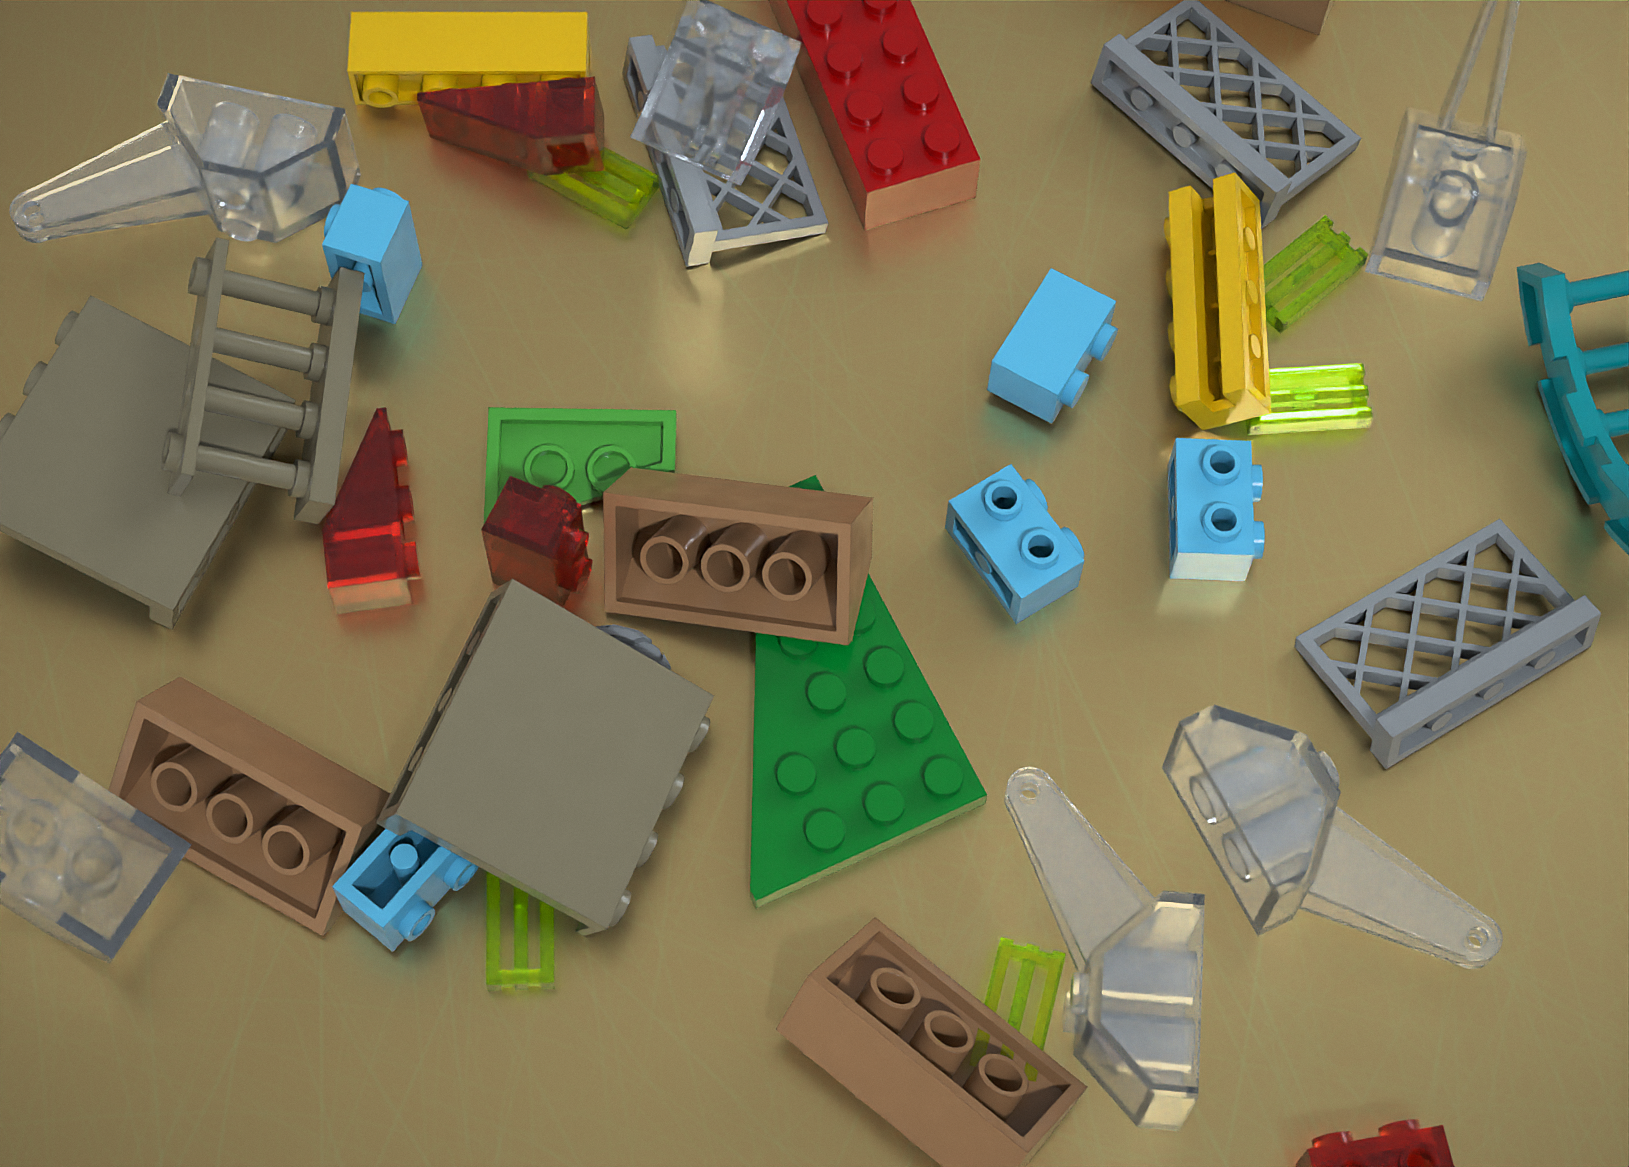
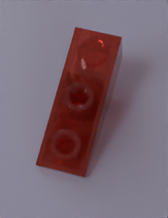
M595 76L582 78L567 77L560 80L528 83H505L496 86L463 89L449 88L442 91L417 93V101L431 138L544 176L604 171V111Z
M386 407L376 409L335 500V505L331 509L322 529L327 585L337 614L413 604L410 581L422 579L417 542L406 543L404 523L415 522V514L410 485L399 486L397 467L408 466L404 430H392Z

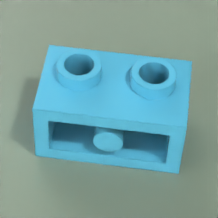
M350 184L341 205L336 203L331 207L324 226L325 239L322 247L332 279L340 267L364 272L360 313L396 324L423 265L409 201L402 199L391 190L385 188H373L371 190Z
M1051 268L993 358L987 391L1052 424L1063 405L1073 408L1080 399L1089 380V375L1084 373L1092 358L1102 361L1109 352L1118 332V328L1111 325L1116 301Z
M1175 439L1168 462L1169 578L1245 581L1253 559H1262L1265 542L1263 521H1254L1253 502H1260L1263 471L1261 465L1252 464L1251 441Z
M1012 464L949 500L945 529L1017 624L1078 587L1085 560L1083 548L1075 534L1067 527L1060 529L1047 512L1048 505L1040 488L1031 479L1024 481Z
M385 829L332 887L343 911L393 952L404 939L413 941L419 937L434 918L436 911L433 907L450 888L458 891L464 887L479 867L414 831H409L399 836Z

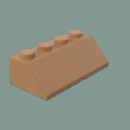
M632 467L603 492L605 612L841 645H849L851 643L872 559L873 497Z
M178 677L136 701L102 811L323 936L331 929L343 911L332 886L386 829L376 824L390 793L184 678Z
M876 917L807 976L776 1028V1031L795 1045L805 1056L817 1063L851 1091L856 1098L867 1104L901 1132L911 1143L918 1146L942 1167H1026L1087 1089L1084 1083Z

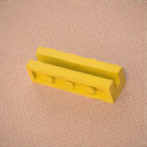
M351 12L347 72L355 105H370L377 108H388L393 105H429L436 108H446L452 105H488L495 108H505L511 105H547L554 108H564L570 105H589L590 82L588 65H590L591 43L588 12Z
M1235 172L1214 178L1213 196L1203 199L1191 185L1169 191V217L1164 219V233L1167 243L1171 248V269H1168L1166 272V286L1173 301V322H1170L1168 325V339L1175 354V375L1170 379V393L1173 403L1179 411H1183L1202 430L1271 414L1260 200Z

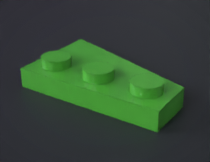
M489 407L484 504L485 533H493L602 500L603 492L631 467L676 473V410Z

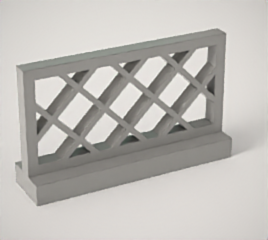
M1183 0L1126 39L1119 33L1103 45L1091 80L1093 86L1212 189L1214 178L1235 172L1260 200L1261 229L1276 218L1280 207L1355 151L1361 140L1360 136L1198 0ZM1186 19H1189L1205 33L1206 40L1178 37L1177 26ZM1144 49L1167 52L1168 66L1156 65L1141 51ZM1178 53L1206 56L1208 71L1179 68ZM1218 58L1239 61L1247 68L1248 76L1219 72ZM1180 85L1209 88L1210 103L1199 102ZM1221 89L1249 92L1250 107L1222 104ZM1261 94L1280 96L1290 105V112L1262 109ZM1223 121L1252 124L1253 140L1242 139ZM1264 126L1292 129L1293 144L1265 141ZM1304 130L1322 132L1335 145L1331 148L1305 146ZM1266 158L1295 161L1296 174L1290 178L1286 177Z
M760 32L661 46L655 45L652 35L629 38L622 75L686 267L709 263L714 251L826 233L829 223ZM750 53L755 69L747 79L721 65L726 56ZM685 62L702 71V74L691 87L671 76L667 65ZM711 77L738 91L729 107L701 92ZM747 97L770 109L772 117L765 126L737 112ZM691 105L719 119L709 135L686 122L684 115ZM727 125L756 139L745 155L718 140ZM764 144L787 157L789 165L782 175L754 160ZM708 153L736 167L726 184L703 172L701 163ZM744 173L773 188L763 204L734 189ZM783 193L803 204L807 216L789 219L772 210L771 207L779 195ZM711 194L716 196L714 201L712 199ZM724 202L753 216L748 226L723 230L718 211Z
M1498 519L1298 635L1295 639V648L1371 737L1370 751L1383 767L1388 769L1591 647L1601 612L1585 595L1574 600L1505 523ZM1496 543L1512 561L1511 573L1474 568L1475 555ZM1466 561V566L1459 565ZM1519 570H1520L1525 576L1519 575ZM1435 578L1463 582L1460 603L1422 597L1424 585ZM1471 583L1508 589L1506 610L1468 605ZM1416 590L1415 596L1407 595ZM1516 591L1543 595L1555 609L1541 617L1514 612ZM1385 607L1411 611L1409 633L1373 628L1371 627L1373 614ZM1420 613L1458 619L1455 641L1416 635ZM1365 620L1364 626L1356 625ZM1465 620L1502 626L1501 641L1491 647L1463 643ZM1511 628L1519 629L1518 631L1511 634ZM1334 637L1360 641L1361 647L1358 664L1330 660L1319 646ZM1368 643L1407 649L1403 672L1366 666L1365 660ZM1414 651L1452 657L1450 671L1438 678L1411 673ZM1460 658L1468 659L1467 661L1459 665ZM1346 678L1355 680L1354 687ZM1362 681L1401 687L1399 701L1376 714L1360 695ZM1408 689L1417 690L1407 696Z

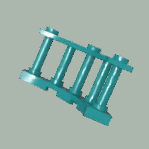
M1542 263L1517 267L1520 302L1528 346L1538 344L1541 346L1548 379L1539 380L1537 383L1559 449L1584 500L1588 505L1596 503L1602 505L1611 519L1605 521L1604 529L1629 555V465L1625 463L1611 440V437L1629 434V409L1604 414L1601 409L1596 408L1586 381V376L1590 374L1629 367V342L1581 351L1576 346L1570 316L1574 306L1628 296L1629 270L1569 282L1565 278V273Z

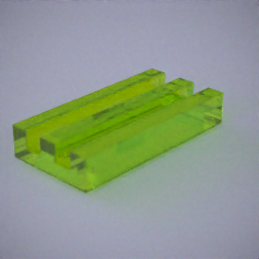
M558 123L554 128L553 139L551 141L545 140L540 146L539 157H532L526 164L528 177L626 230L659 188V176L561 123ZM555 162L583 177V180L598 189L604 188L630 203L626 207L553 168L551 165Z
M1326 215L1263 265L1264 287H1266L1321 242L1324 244L1320 250L1265 293L1266 321L1280 334L1363 267L1367 260L1368 253L1361 247L1354 250L1349 245L1351 238L1342 231L1337 234L1332 230L1334 222ZM1337 256L1341 260L1338 265L1280 312L1273 307L1333 257Z
M1364 363L1269 369L1271 408L1291 406L1293 409L1314 408L1316 405L1337 403H1352V408L1271 413L1245 420L1247 434L1259 435L1369 428L1373 420L1372 408L1367 405L1369 391L1368 385H1364L1363 382L1365 377Z
M487 871L486 986L488 991H502V987H514L515 990H529V986H541L542 989H556L555 908L540 900V969H529V894L514 886V970H502V879Z
M1001 937L984 1004L993 1012H997L1009 959L1021 962L1022 966L1008 1019V1024L1020 1032L1035 966L1048 969L1031 1040L1033 1044L1043 1051L1066 953L1053 950L1051 954L1039 951L1040 946L1027 943L1026 947L1013 944L1014 940ZM979 1028L969 1066L976 1067L980 1059L986 1055L990 1040V1034ZM1002 1044L1000 1055L1013 1060L1015 1052ZM1026 1061L1024 1072L1029 1081L1036 1082L1038 1070Z

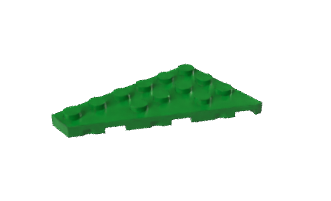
M816 475L788 486L824 491ZM869 573L853 639L849 645L756 633L750 898L756 909L986 804V791Z

